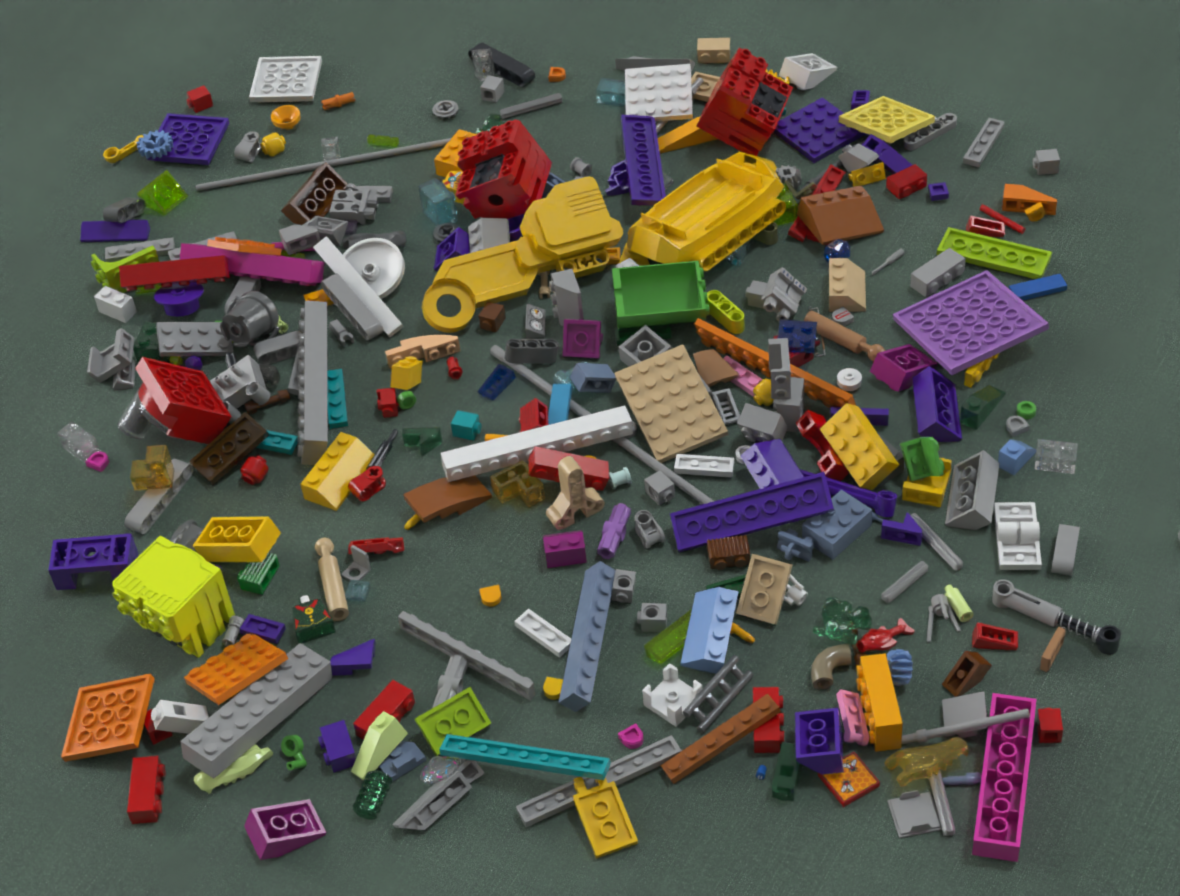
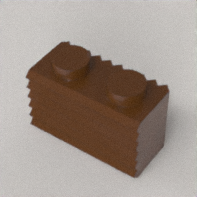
M746 535L707 540L710 569L723 570L726 567L736 566L740 568L749 565L750 551Z

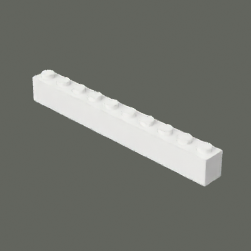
M621 406L442 452V466L448 482L528 462L534 446L566 452L632 435V420L626 407Z

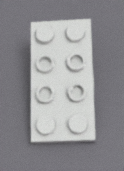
M1035 502L994 503L999 569L1041 570L1040 528L1036 517Z

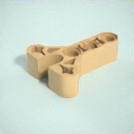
M571 456L563 458L558 464L561 492L553 505L546 511V516L558 530L575 524L574 513L579 508L586 517H589L601 511L605 506L604 500L594 488H585L583 470Z

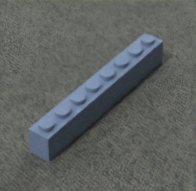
M601 561L585 571L558 702L574 712L591 702L616 571Z

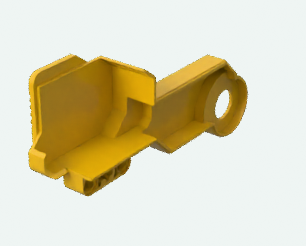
M587 176L557 184L546 198L533 201L525 212L520 225L523 237H520L519 240L444 260L432 285L427 289L422 302L423 316L428 324L441 332L453 333L460 331L470 323L475 309L485 306L487 302L498 303L527 295L536 275L554 269L559 272L564 271L563 268L573 269L575 278L603 271L609 262V254L606 248L616 246L623 235V229L619 221L610 217L596 180L593 177ZM596 259H601L604 263H599ZM453 295L460 301L461 310L456 316L445 317L438 312L436 303L441 296Z

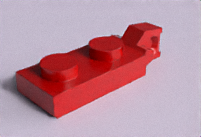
M403 537L351 541L348 546L349 554H352L350 548L352 545L364 552H374V554H382L386 550L397 553L405 549Z

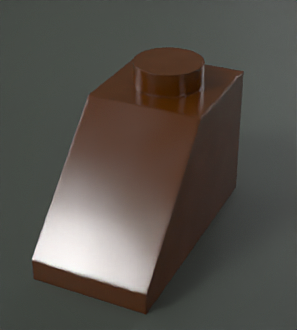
M965 651L942 685L955 697L962 696L982 681L992 665L978 652Z

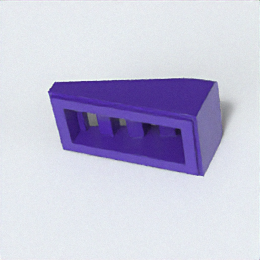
M869 90L853 91L851 110L869 103Z

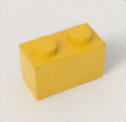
M408 356L392 365L390 387L409 390L421 383L423 361L417 360L416 357Z

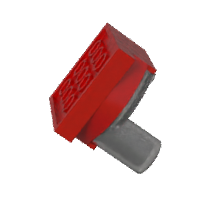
M142 357L135 369L143 383L122 414L117 426L121 432L133 439H143L153 424L171 438L176 437L186 441L199 442L200 444H209L222 433L232 416L203 371Z

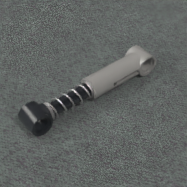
M998 580L994 583L992 602L996 607H1009L1054 628L1060 625L1061 628H1068L1069 632L1075 631L1077 635L1082 634L1085 639L1091 638L1092 642H1095L1103 654L1112 655L1118 651L1121 631L1117 627L1112 625H1106L1102 628L1096 627V625L1093 627L1088 622L1080 621V618L1077 620L1072 618V615L1070 617L1064 614L1063 608L1014 588V585L1009 580Z

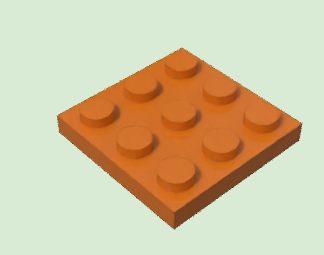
M215 237V240L208 239L207 242L209 247L281 256V249L275 248V244L223 237Z

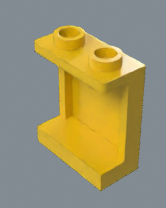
M940 458L945 467L942 476H929L915 481H910L908 476L907 481H904L902 500L941 507L951 475L952 460Z

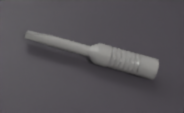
M900 248L886 259V262L872 271V275H875L886 265L892 264L905 254L904 250Z

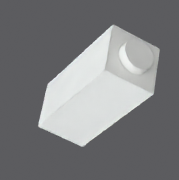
M160 700L151 712V719L153 720L155 730L190 734L209 718L206 706Z

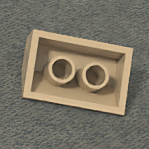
M829 258V312H834L841 307H844L849 312L866 311L865 271L848 258Z

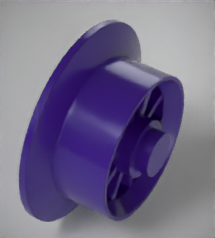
M190 282L189 286L172 284L170 288L161 287L154 294V299L157 303L163 305L167 315L175 317L185 316L199 309L198 298L202 296L204 288L196 282Z

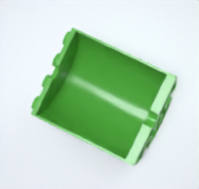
M699 261L612 268L618 329L644 327L645 325L696 322L698 318L706 321V316L710 315L709 304H706L708 303L707 292H703L706 290L705 280H701L704 278L703 268L699 267Z

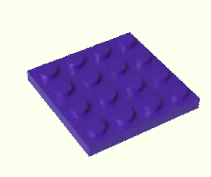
M823 97L778 121L774 130L776 135L813 163L820 161L866 135V133H861L857 129L846 127L844 124L839 123V116L844 113Z
M167 113L158 132L160 133L163 130L164 133L168 132L169 136L172 137V151H167V155L162 154L161 158L155 157V159H152V157H149L147 160L209 165L229 125V119Z

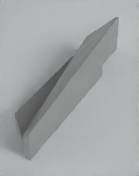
M636 56L627 59H615L616 69L618 70L690 64L692 72L695 66V62L690 59H650Z
M460 758L447 771V774L439 778L392 825L395 828L425 830L472 788L470 783L483 775L484 771L476 761Z

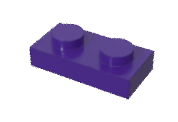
M248 614L240 627L241 634H255L265 641L274 644L279 642L286 630L283 623Z

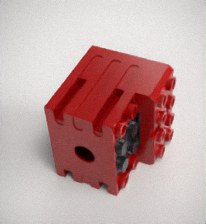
M738 48L716 83L696 127L743 153L757 156L765 142L774 132L793 87L765 72L769 64L766 63L764 58H757L751 55L748 49Z
M516 119L507 121L503 125L494 126L489 132L488 130L482 131L475 136L466 137L462 141L463 148L458 152L459 159L457 165L463 173L455 195L459 200L465 198L463 205L471 212L474 219L479 217L513 218L524 214L533 201L542 198L552 162L521 121Z

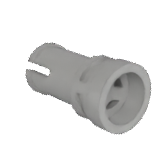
M239 616L230 617L229 624L227 625L228 629L222 639L223 645L235 644L240 633V627L245 621Z

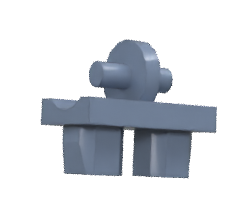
M792 529L778 533L777 549L785 552V559L791 560L795 556L806 561L811 560L814 538L806 536L804 539L798 538V533Z

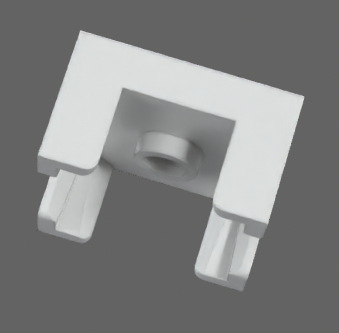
M669 663L663 669L664 680L652 692L651 685L649 684L642 690L643 704L677 727L686 718L682 712L703 688L702 684L696 680L693 681L692 688L678 679V669Z

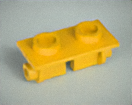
M884 163L851 171V174H848V178L853 182V187L886 179Z

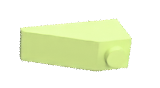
M383 711L369 726L351 770L355 776L363 781L368 779L408 734L395 717Z

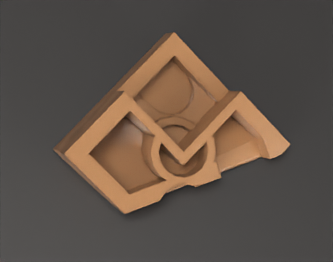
M714 349L693 354L698 373L708 387L721 381L726 383L740 376Z

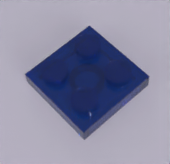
M780 320L778 338H788L789 352L814 353L817 322Z

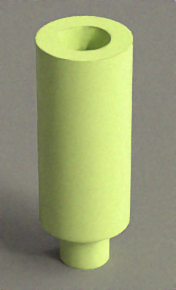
M947 585L944 588L946 591L945 596H947L952 609L961 622L969 621L974 615L958 588Z

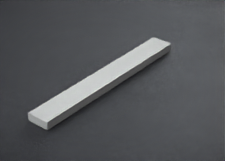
M327 236L313 247L332 271L341 276L379 320L384 332L389 337L404 327Z

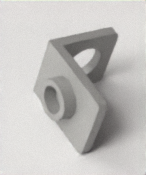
M352 545L350 548L354 562L342 573V577L357 584L371 568L367 553ZM355 569L361 572L356 577H352L349 575V573Z

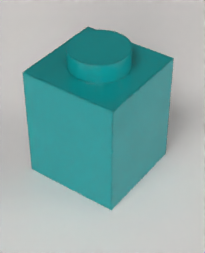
M457 410L451 422L452 435L454 437L474 441L476 435L481 432L482 424L479 421L478 414Z

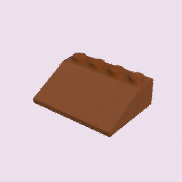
M862 186L800 198L797 215L822 245L830 244L833 241H845L884 233V228L872 199Z

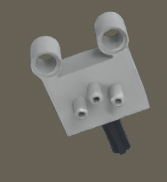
M227 353L225 360L228 369L210 380L213 388L232 416L228 422L229 425L241 416L237 408L250 399H253L259 405H263L270 398V392L266 389L260 366L249 355L237 362L234 353Z

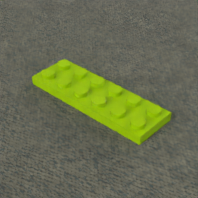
M948 227L937 249V255L951 248L963 256L967 263L1032 279L1043 277L1052 257L1051 251Z

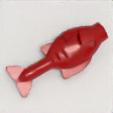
M900 618L897 626L889 630L885 626L879 629H870L861 640L857 641L856 646L860 652L888 650L896 646L897 643L892 637L901 633L913 635L914 630Z

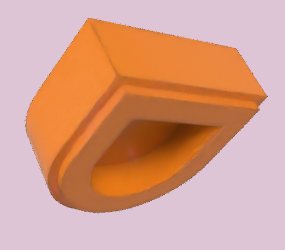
M551 67L548 77L549 82L563 81L566 78L565 70L560 67Z

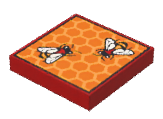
M855 752L843 757V773L823 775L818 773V777L843 807L880 787L879 780Z

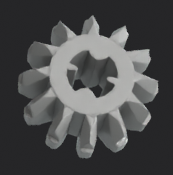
M781 165V168H776V173L784 186L782 190L785 193L790 191L785 183L786 180L792 184L794 189H798L802 182L800 169H796L795 166L790 167L789 165Z

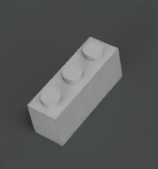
M948 248L911 273L910 287L925 297L935 293L939 288L964 272L965 258L951 248Z

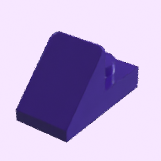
M907 512L904 523L883 519L881 538L921 546L922 529Z

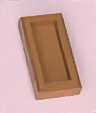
M1058 627L1042 655L1040 670L1047 672L1052 666L1064 643L1066 632L1064 628Z

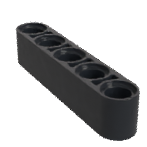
M481 42L468 51V55L473 62L475 59V63L476 61L479 64L490 63L492 65L491 72L493 71V73L520 87L525 86L535 78L532 68ZM475 50L487 52L489 59L485 62L478 61L476 54L479 51Z

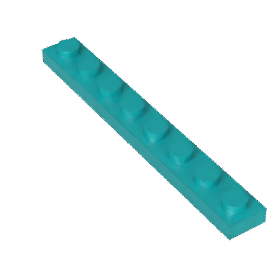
M451 734L446 735L439 749L441 756L598 780L605 779L611 765L610 758Z

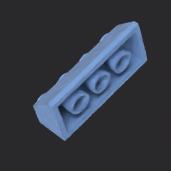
M716 587L695 593L680 666L715 674L724 666L738 591Z

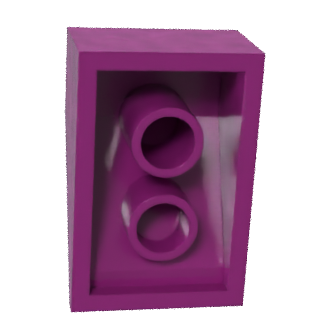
M911 344L877 353L870 372L875 375L876 379L885 382L892 390L899 392L913 385L914 376L929 366L934 369L938 363Z
M310 799L251 809L244 825L260 860L280 857L325 836L327 833Z

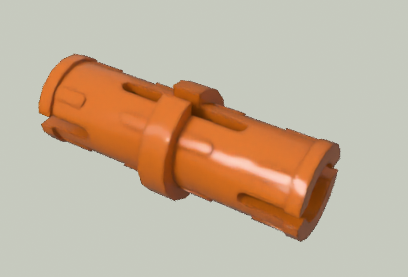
M353 92L340 96L337 94L333 98L321 100V104H323L324 110L337 106L339 108L344 104L355 102V98H353L355 96Z

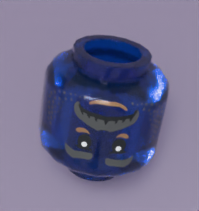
M841 239L832 241L824 249V258L828 263L829 258H849L851 254L850 245Z

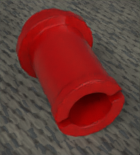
M450 357L446 361L449 368L448 375L452 379H459L463 373L462 368L459 367L456 357L455 360L454 357Z

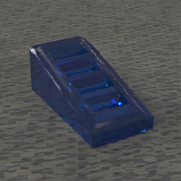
M498 364L477 392L493 401L516 378L514 371ZM489 389L493 392L492 394L486 392V390Z

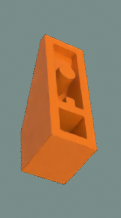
M1005 184L1002 211L1025 213L1024 210L1041 202L1045 214L1056 215L1057 199L1024 185Z

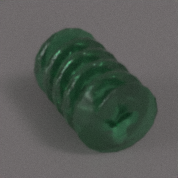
M381 771L367 772L362 782V787L359 789V794H357L356 801H354L352 806L354 812L364 819H376V814L380 812V806L384 803L383 799L387 796L386 792L390 789L389 785L393 781L392 778Z

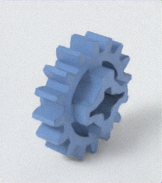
M155 130V132L149 131L148 135L143 134V138H138V152L142 157L146 156V159L152 157V159H155V157L161 158L162 154L167 155V151H172V137L169 136L168 132L164 133L163 130L160 133L158 130Z

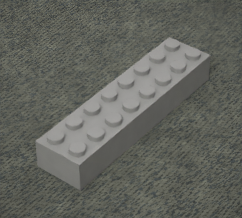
M298 644L286 654L288 660L247 686L180 741L183 758L214 779L332 679L331 662L303 644Z

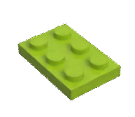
M471 687L414 719L435 756L440 754L439 749L447 734L470 737L491 724Z

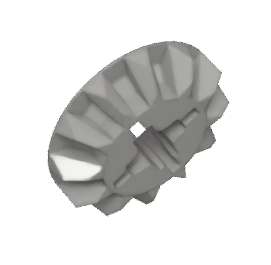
M451 100L440 101L433 106V115L443 120L445 118L450 119L451 116L455 117L456 113H458V105Z

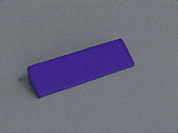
M127 220L122 223L83 221L81 223L80 241L148 240L150 226L148 220Z

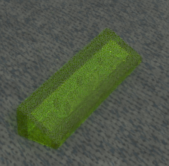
M692 609L644 645L648 658L661 665L684 647Z

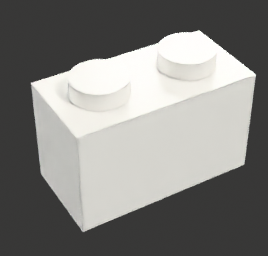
M107 286L103 287L94 296L100 313L127 323L137 313L131 296Z

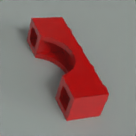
M807 410L798 419L796 425L802 436L808 439L820 452L822 458L817 462V465L821 472H824L827 478L841 482L848 475L849 471L820 430L826 423L824 416Z

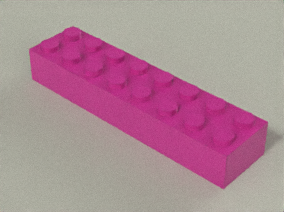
M181 243L179 260L225 255L228 257L229 274L235 276H250V278H263L284 283H299V285L316 286V283H321L323 280L325 262L238 252L209 247L207 245Z
M992 693L990 717L1024 709L1029 710L1030 717L988 726L972 855L1018 862L1037 699Z

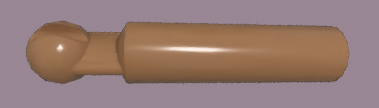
M812 310L804 318L803 326L857 354L864 351L873 362L877 353L885 351L881 345L867 344L866 337Z

